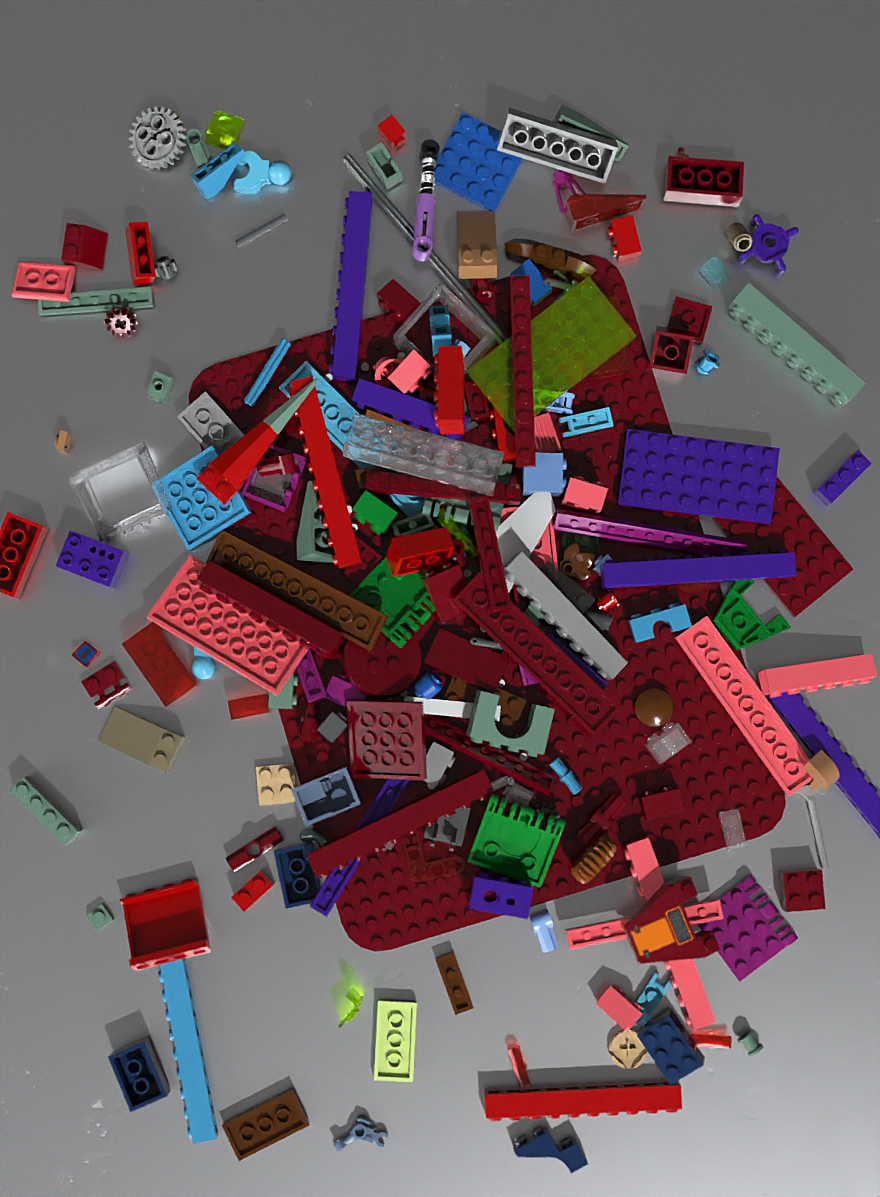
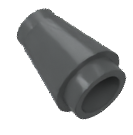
M586 610L584 617L591 625L602 631L609 630L613 616L609 615V613Z

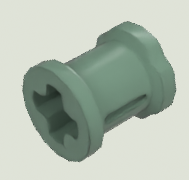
M752 1030L746 1031L737 1040L748 1050L750 1057L759 1053L764 1047L762 1043H758L754 1038Z

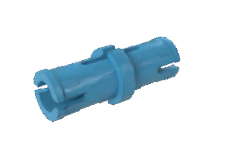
M559 757L549 764L560 777L559 780L564 782L573 795L583 788L573 776L572 770H569Z

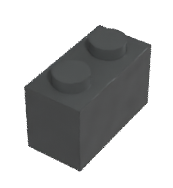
M332 712L317 730L330 742H335L348 727L346 722L348 718L341 712Z

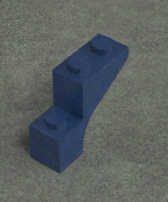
M547 1127L536 1129L532 1132L533 1135L528 1138L522 1137L515 1142L516 1145L513 1146L514 1152L518 1157L557 1158L568 1167L571 1174L588 1165L587 1158L576 1138L563 1141L558 1148Z

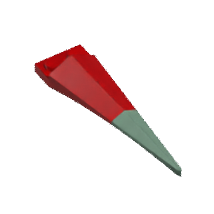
M314 379L211 461L196 477L224 506L239 492L278 434L317 384L318 379Z

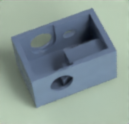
M348 766L291 789L305 826L362 803Z

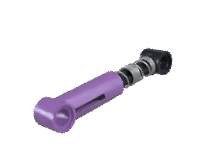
M427 139L422 143L419 154L422 166V174L420 175L421 189L416 199L412 255L418 261L427 260L433 247L436 199L432 195L433 186L435 185V177L433 175H435L434 168L436 167L440 146L438 142L432 139ZM426 151H432L433 154H428ZM423 224H425V236H422ZM418 247H425L426 250L422 251Z

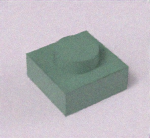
M104 903L86 915L97 931L114 919Z

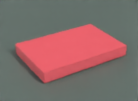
M19 261L11 294L16 298L69 302L76 271L75 266Z

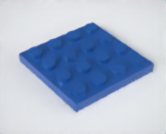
M462 112L437 159L436 167L434 168L435 175L433 176L435 177L436 184L489 211L496 212L523 158L498 151L497 142L501 131Z

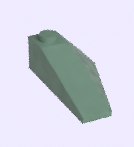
M561 105L553 120L566 126L617 141L618 150L614 161H620L629 147V144L581 113L564 105Z
M312 481L307 483L297 536V560L309 563L333 562L334 547H329L327 536L330 535L329 528H324L322 517H325L324 509H319L317 499L320 498L319 491L315 492Z

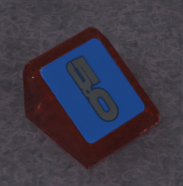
M84 641L71 656L85 667H89L100 652L87 641Z

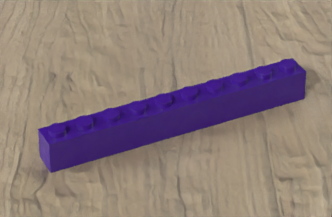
M349 191V197H345V209L348 210L347 216L344 215L343 227H346V231L341 237V245H344V252H340L342 270L338 271V282H341L340 289L337 288L336 300H339V307H335L334 313L337 325L333 326V337H336L335 344L331 346V355H334L333 363L330 362L329 374H332L333 380L352 382L357 380L373 204L372 192Z
M777 550V554H769V551H758V555H750V552H740L739 556H731V553H721L720 557H712V554H703L701 558H693V555H684L682 559L666 556L662 557L663 560L655 561V557L643 558L644 561L636 562V558L624 559L622 563H617L615 559L605 560V564L600 565L601 586L604 589L789 578L796 576L795 552L788 553V550Z
M782 692V696L770 698V694L764 695L813 757L822 750L834 762L839 771V779L835 784L880 839V797L876 793L878 791L871 782L868 783L865 780V773L859 767L856 768L853 765L852 757L847 752L844 753L841 750L840 742L834 736L831 737L828 734V727L822 721L819 722L816 719V712L810 706L807 707L803 701L805 699L800 693L788 695V692Z

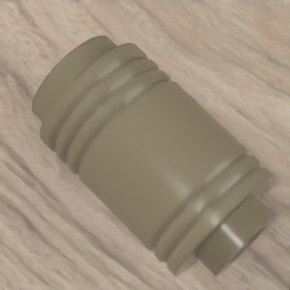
M736 222L727 228V237L737 251H747L751 247L752 238L743 224Z

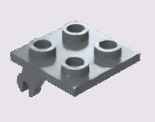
M460 807L455 810L456 813L447 818L443 815L437 818V823L426 826L424 838L431 839L430 846L434 847L435 840L450 843L449 851L452 852L454 845L462 846L470 808L462 809Z

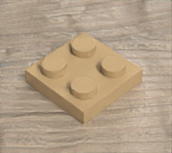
M294 763L256 767L259 806L296 802L291 789L297 787Z

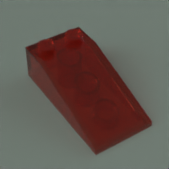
M574 194L567 199L564 211L570 230L573 232L642 210L647 197L646 195Z

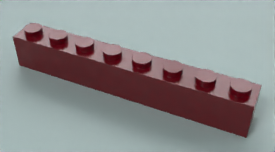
M210 560L197 578L199 588L207 594L213 593L221 602L226 603L227 601L231 603L232 607L237 611L249 613L252 619L265 622L268 628L283 632V636L290 640L294 638L306 649L312 648L322 658L328 657L332 659L343 642L342 633Z

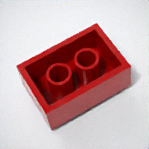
M436 527L430 531H417L410 535H398L392 538L385 558L392 577L441 567V565L449 561L454 544L447 527Z

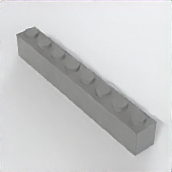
M523 552L516 553L503 566L505 578L517 586V591L531 601L530 604L534 609L540 610L544 614L543 618L557 628L556 631L561 637H566L570 642L571 648L576 652L579 651L584 656L583 660L597 670L596 674L603 680H611L625 667L628 662Z

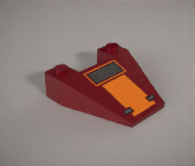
M679 876L663 884L623 926L638 964L706 958L720 950L713 931L701 930L694 933L683 906V902L698 895L691 876Z

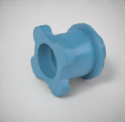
M705 349L703 351L704 356L698 358L695 362L696 369L701 374H710L713 367L718 368L720 366L719 356L716 353L710 352L709 349Z

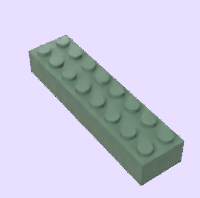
M750 283L744 287L727 308L732 317L735 319L739 318L747 330L754 331L761 342L764 344L768 343L773 348L772 350L775 354L783 356L789 366L794 369L797 368L802 372L803 378L807 381L811 380L816 384L817 390L830 396V400L835 405H840L841 407L846 405L866 384V382Z

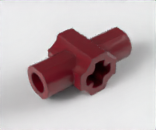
M449 531L454 544L453 550H455V552H452L449 560L459 564L460 568L463 569L469 565L463 555L465 546L462 542L454 539Z

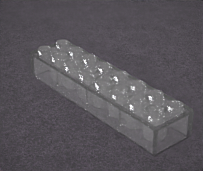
M354 413L343 447V457L429 480L432 479L440 483L450 484L489 496H493L504 452Z

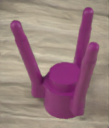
M562 170L554 172L553 177L555 180L552 183L556 190L562 214L565 211L559 186L561 188L568 186L571 193L576 195L571 185L572 183L590 205L593 204L571 173Z

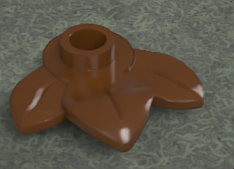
M577 543L568 546L563 554L564 559L558 567L560 574L566 578L574 577L580 581L590 578L591 573L588 568L593 564L594 554L580 553ZM567 565L572 566L569 572L565 571V566Z

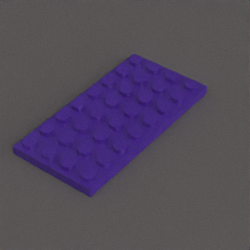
M627 429L618 505L771 524L780 448Z

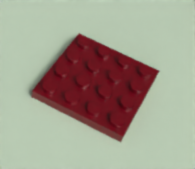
M347 701L351 777L406 780L427 779L423 701Z

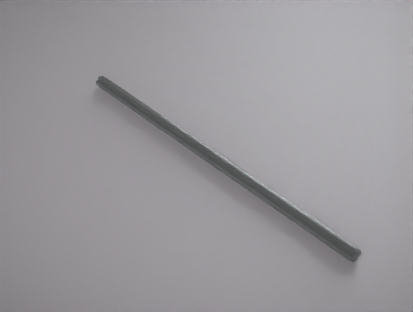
M346 154L342 158V162L368 192H372L376 202L413 243L414 228L356 160L350 154ZM418 247L422 251L426 250L425 247ZM432 250L427 261L513 360L512 341ZM533 367V384H537L542 379V376Z

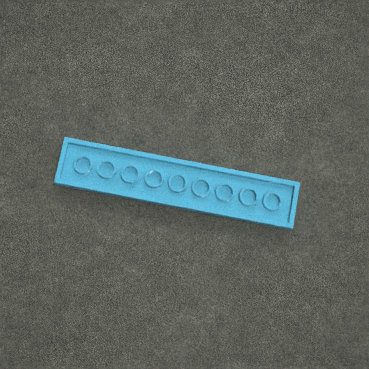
M307 361L279 387L291 399L288 388L291 387V381L313 376V379H318L315 386L329 439L359 469L404 459ZM414 469L415 475H420V474ZM384 493L408 517L420 514L423 511L426 497Z

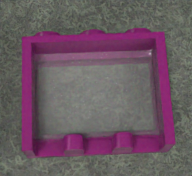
M271 444L261 459L273 458L277 455L292 452ZM293 453L297 472L287 475L274 474L261 477L256 465L247 481L241 487V494L243 497L286 513L307 459Z

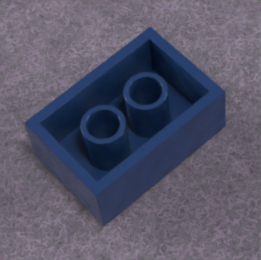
M314 841L274 850L285 909L311 904L322 886L321 877L315 876L305 855L316 850Z
M672 1008L639 1028L637 1037L670 1085L704 1065V1055Z
M148 1037L114 1051L108 1056L130 1112L165 1098L171 1092Z

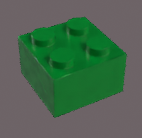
M366 490L352 509L355 519L363 525L365 522L368 523L370 530L379 536L381 533L386 535L392 527V523L398 518V513Z

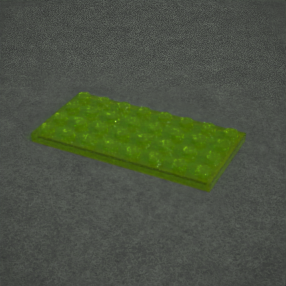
M589 276L531 320L534 416L637 337ZM511 336L468 369L467 373L512 431L515 432Z

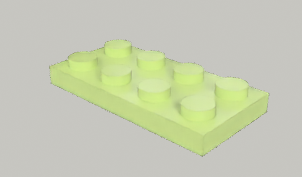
M378 1000L374 1080L413 1082L417 1002Z

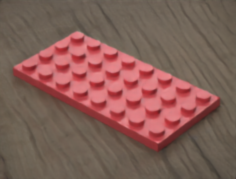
M189 555L146 616L147 619L278 696L308 649L302 647L299 641L294 638L290 640L283 636V632L268 628L265 622L252 619L249 613L237 611L232 607L231 603L227 601L226 603L221 602L213 593L207 594L199 588L197 578L207 564Z

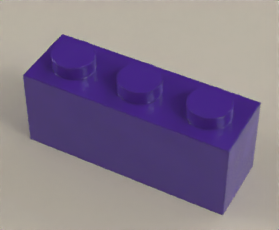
M857 450L813 494L825 506L830 505L872 463Z

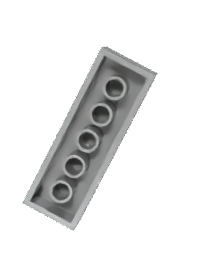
M508 108L497 142V150L605 184L618 150L617 141Z

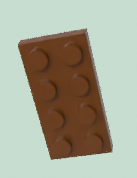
M452 677L443 700L474 703L477 690L487 691ZM497 688L495 695H499L497 706H501L500 720L495 721V726L497 730L512 736L527 700Z
M292 1088L223 1123L222 1128L238 1161L306 1128L310 1123Z

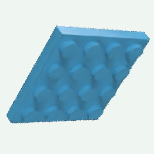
M215 445L210 446L151 484L187 550H192L218 534L221 530L226 529L252 513L240 490L224 506L196 479L209 463L220 455Z

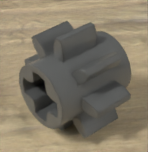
M162 256L156 259V264L154 265L156 277L161 276L163 280H167L175 276L174 271L178 269L174 258L170 260L169 256Z

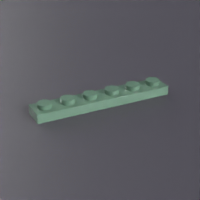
M152 287L77 292L70 294L69 302L38 299V312L40 316L111 311V307H115L118 310L119 305H122V310L126 307L130 309L154 307Z

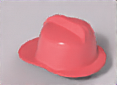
M386 356L378 360L373 365L376 383L383 387L396 386L388 377L405 358Z

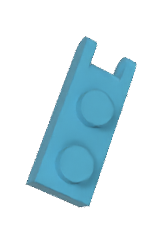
M609 407L559 418V423L567 422L569 432L562 433L563 438L613 427Z
M654 971L635 1001L641 1006L640 1011L643 1013L637 1022L645 1026L672 984L669 979L665 985L658 982L656 978L659 972Z

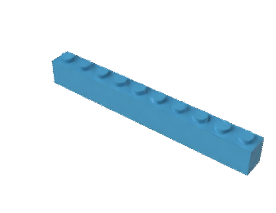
M185 958L161 964V970L158 971L160 982H163L164 985L162 997L164 1002L167 1001L166 1018L167 1021H170L172 1028L169 1029L171 1041L174 1040L175 1044L173 1056L174 1060H178L179 1067L176 1069L178 1080L181 1079L182 1082L180 1094L186 1103L184 1115L186 1119H189L190 1126L187 1127L188 1136L192 1138L194 1144L217 1139L219 1133Z

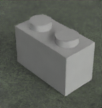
M433 741L426 755L427 779L423 781L435 787L438 784L442 785L446 774H444L446 767L451 768L456 758L453 756L454 752Z

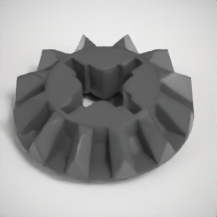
M547 802L534 805L532 808L535 809V813L531 823L535 824L539 811L544 812V815L551 812L548 818L551 815L555 816L551 828L553 831L558 817L560 818L557 808ZM544 821L540 822L539 826L546 828L547 823Z

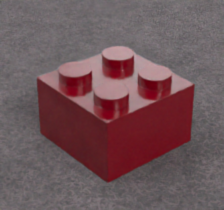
M656 326L649 368L687 374L694 342V332Z
M808 868L779 871L782 910L785 912L826 909L821 869Z

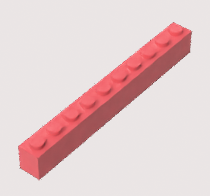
M645 835L624 843L626 848L623 849L626 860H630L633 866L630 867L633 879L637 878L639 885L636 886L640 897L644 896L645 902H647L665 884L650 840ZM694 960L664 962L667 971L671 970L673 977L670 980L673 988L678 989L679 995L677 999L679 1005L685 1008L686 1014H683L687 1026L691 1025L696 1030L715 1023L716 1020Z

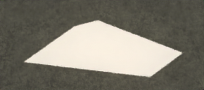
M534 492L498 527L496 536L503 566L516 553L523 552L528 558L530 557L556 511L550 492ZM506 579L508 592H510L514 583Z

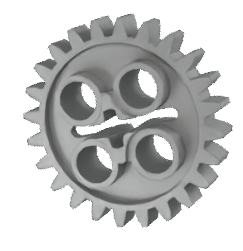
M155 106L154 110L149 107L148 114L142 111L143 117L137 116L138 123H132L135 129L129 130L133 134V137L128 138V140L133 142L129 148L134 150L132 155L136 156V161L151 169L156 168L160 170L161 166L167 168V162L173 165V158L179 160L177 154L178 152L183 153V150L180 149L181 146H186L182 140L187 138L182 133L187 129L182 126L184 121L180 120V116L174 113V111L163 106L162 108Z

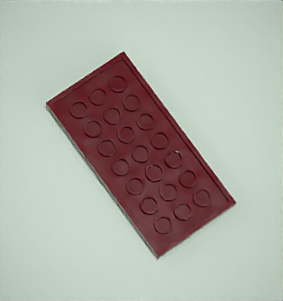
M776 477L771 524L711 517L727 538L746 541L745 552H750V555H758V551H769V554H777V550H788V553L795 552L796 576L762 579L793 618L854 570L778 477Z

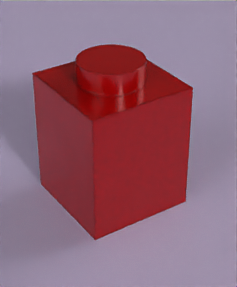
M392 114L377 125L378 133L391 149L395 146L399 147L405 142L406 131Z

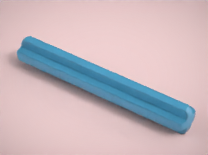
M282 338L244 399L247 405L254 406L289 349L290 342Z

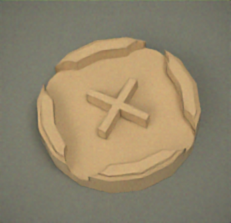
M619 1030L609 1042L610 1057L621 1068H637L647 1057L648 1051L637 1037L638 1032L636 1030Z

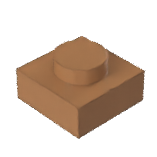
M60 430V434H57L55 446L58 451L68 453L72 437L69 432Z

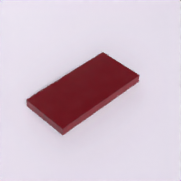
M439 628L424 660V664L495 694L510 658L485 647L473 645L470 641Z

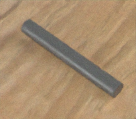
M283 214L235 241L238 248L288 221V219Z

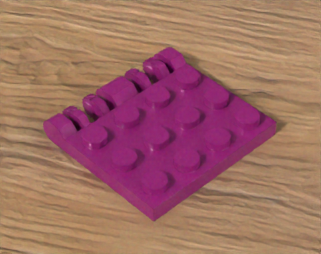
M751 874L719 897L724 919L697 924L700 930L714 932L720 950L717 952L739 982L798 939L794 931L789 932L791 930L789 925L782 927L777 932L773 930V927L783 921L782 915L777 916L769 923L767 922V920L779 912L771 900L759 908L756 907L768 898L766 893L761 894L754 901L749 898L750 895L761 888L759 884L749 888L756 882Z

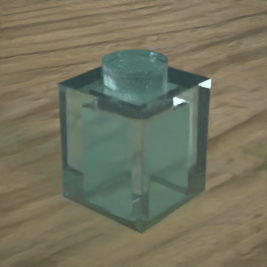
M716 255L698 271L712 289L717 285L721 287L725 284L730 273Z

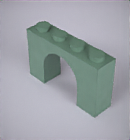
M476 691L466 736L471 737V741L481 744L483 740L489 741V746L497 748L505 745L508 746L507 750L518 753L519 749L526 750V755L537 757V754L544 755L555 709L531 704L524 730L515 737L506 738L499 733L494 720L499 695Z

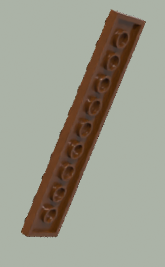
M226 530L220 531L205 563L207 564L210 560L342 633L343 637L369 651L373 650L389 616Z

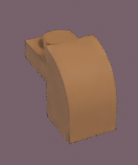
M822 750L803 767L814 779L809 785L813 791H816L819 787L826 791L839 779V771L836 765Z

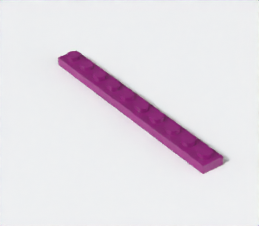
M557 509L554 521L555 530L698 554H712V556L720 557L721 553H731V556H739L740 552H745L747 546L744 540Z

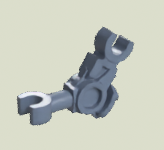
M357 1116V1122L352 1125L350 1133L333 1142L337 1152L354 1139H362L370 1143L375 1141L379 1147H384V1143L378 1139L380 1136L388 1137V1133L384 1130L377 1132L376 1127L366 1125L371 1124L368 1118Z

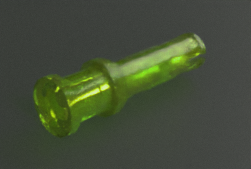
M443 507L437 517L433 516L431 518L432 521H436L442 528L447 527L454 539L464 544V551L473 559L479 553L478 548L459 529L456 521H453L451 517L449 520L445 519V508Z

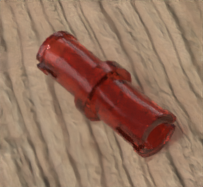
M709 1033V1035L691 1034V1038L697 1046H707L709 1049H713V1047L731 1049V1036L714 1035V1033Z
M520 1046L508 1049L513 1064L511 1068L513 1072L515 1071L519 1088L530 1086L531 1082L526 1070L527 1064L523 1061Z

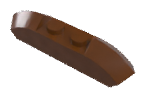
M522 238L512 239L504 243L506 255L519 262L524 263L530 259L534 266L551 271L559 270L564 275L582 280L589 279L597 270L593 261L569 250Z

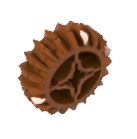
M605 835L595 840L574 863L571 869L574 878L583 884L592 880L616 852L617 846Z

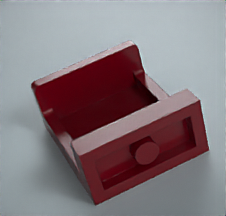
M447 562L441 565V569L437 571L433 569L424 573L420 581L426 587L436 612L433 613L436 621L442 623L465 612L453 601L467 586L459 564Z

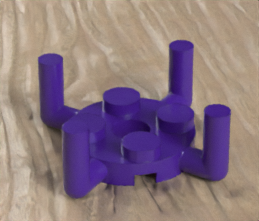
M755 214L749 223L751 227L757 226L751 237L752 245L750 249L740 254L737 262L743 264L747 258L753 255L762 263L775 262L778 267L775 275L780 277L786 271V265L782 257L788 250L789 239H794L799 229L793 227L785 231L780 226L778 227L771 223L764 224L760 215ZM768 238L772 239L775 243L774 247H767L765 240Z

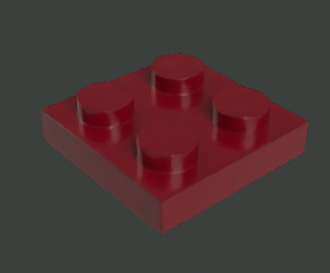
M676 296L667 327L694 332V342L702 344L713 306Z

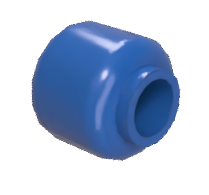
M424 671L414 681V693L419 698L432 699L442 689L441 678L434 671Z

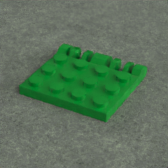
M384 558L350 596L389 615L381 632L399 648H402L406 643L405 639L409 640L411 635L401 625L406 622L412 630L417 631L419 626L409 617L411 616L417 623L423 625L431 616V613L425 607L435 612L431 601L427 599L429 595L426 587L420 581L424 573L429 570L392 577L387 560Z
M491 794L467 862L517 880L528 881L531 885L541 888L566 820L558 817L552 831L551 828L555 816L551 815L548 818L547 826L544 828L539 826L544 812L539 811L535 824H532L531 821L535 813L534 808L522 805L516 818L514 814L518 806L517 802L511 805L510 814L507 815L502 813L507 799L502 797L498 811H496L495 808L499 796Z

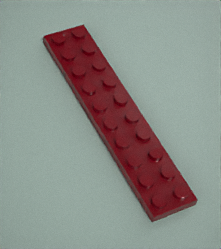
M481 572L453 599L593 737L621 709L512 602L511 610L491 613L484 575Z

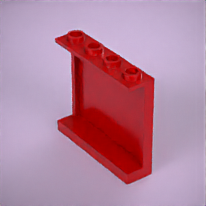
M185 879L180 884H166L160 889H147L144 893L137 895L135 893L127 894L125 898L119 899L124 909L131 953L129 963L134 971L211 952L200 886L196 880Z

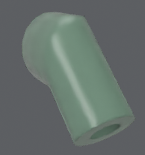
M313 828L302 830L299 834L301 841H315L320 846H323L327 840L325 836Z

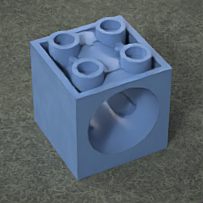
M536 453V467L522 468V496H531L534 492H550L551 497L561 496L562 492L566 489V478H563V473L566 470V458H563V453Z

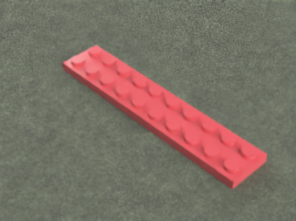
M705 616L692 625V627L675 637L678 644L785 794L790 796L813 780L803 769L810 759L766 697L762 695L761 690L708 616Z

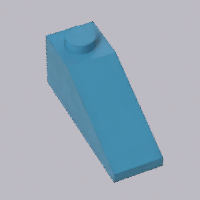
M233 142L190 175L197 190L206 199L209 200L211 197H214L225 186L244 154V150L239 145Z

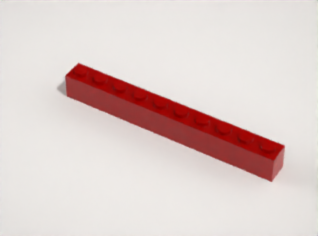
M313 376L291 381V387L288 388L290 398L314 380ZM314 386L294 414L296 418H300L301 424L298 425L300 436L304 435L306 443H302L305 455L309 454L311 461L307 462L310 473L314 472L316 480H312L315 492L319 491L320 498L317 499L319 509H324L325 517H322L324 528H329L330 535L327 536L329 547H334L335 554L332 555L334 566L338 565L339 569H344L362 564L316 386Z
M678 1081L672 1085L669 1082L484 1091L486 1119L494 1122L501 1121V1118H509V1120L516 1121L520 1120L521 1117H529V1119L536 1120L540 1119V1116L556 1119L560 1118V1115L576 1118L580 1114L595 1117L599 1116V1113L615 1116L619 1115V1112L635 1115L638 1114V1111L655 1114L658 1113V1110L675 1113L677 1109H682L681 1084Z

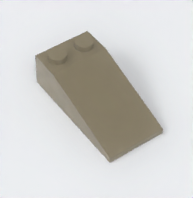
M114 706L99 742L167 773L171 770L185 736Z

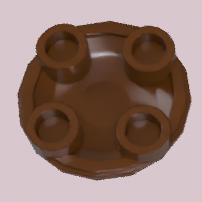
M651 688L638 695L635 702V712L641 723L657 727L665 724L670 719L673 713V703L666 692Z

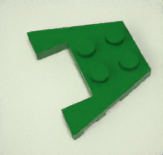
M753 580L734 581L712 620L736 650L791 628L781 614L776 615L768 624L764 625L741 597L754 584Z

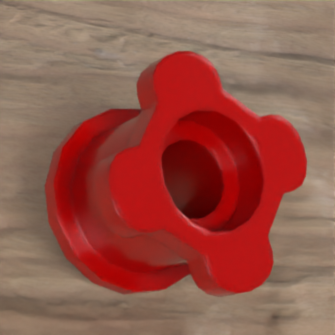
M606 588L608 592L600 597L596 596L598 600L595 602L601 611L605 610L608 612V609L614 605L621 606L610 588Z

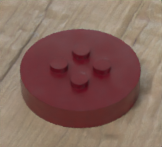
M404 626L402 627L410 633L411 638L409 640L405 639L406 643L402 648L393 643L383 632L380 633L372 651L350 640L347 641L343 653V668L347 679L356 690L372 698L386 699L402 694L413 684L421 666V650L414 635Z

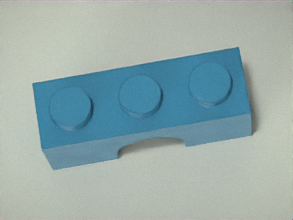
M448 305L429 307L433 356L438 353V346H452Z
M678 602L668 605L669 609L664 611L661 608L650 610V615L643 616L642 613L631 616L632 620L627 622L633 642L638 643L654 638L653 625L659 620L668 624L671 633L692 627L686 605L680 606Z

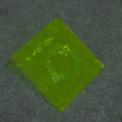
M216 110L206 129L205 143L225 149L235 142L245 119Z
M353 987L348 991L346 997L354 1005L340 1020V1028L347 1020L350 1022L359 1011L358 1007L363 1000V996Z

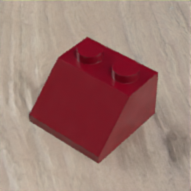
M66 223L61 261L65 265L103 271L109 234L86 225Z

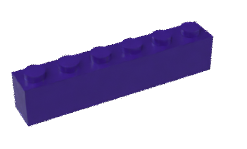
M359 378L351 399L356 404L355 407L362 410L370 408L374 410L373 412L383 416L387 414L391 416V419L401 423L402 420L409 422V426L414 428H426V432L436 436L438 433L441 434L440 428H436L434 414L436 405ZM464 415V432H465L466 426H467L468 421H469V418H468L467 416H465V415ZM443 434L445 439L453 442L456 439L461 441L463 434Z

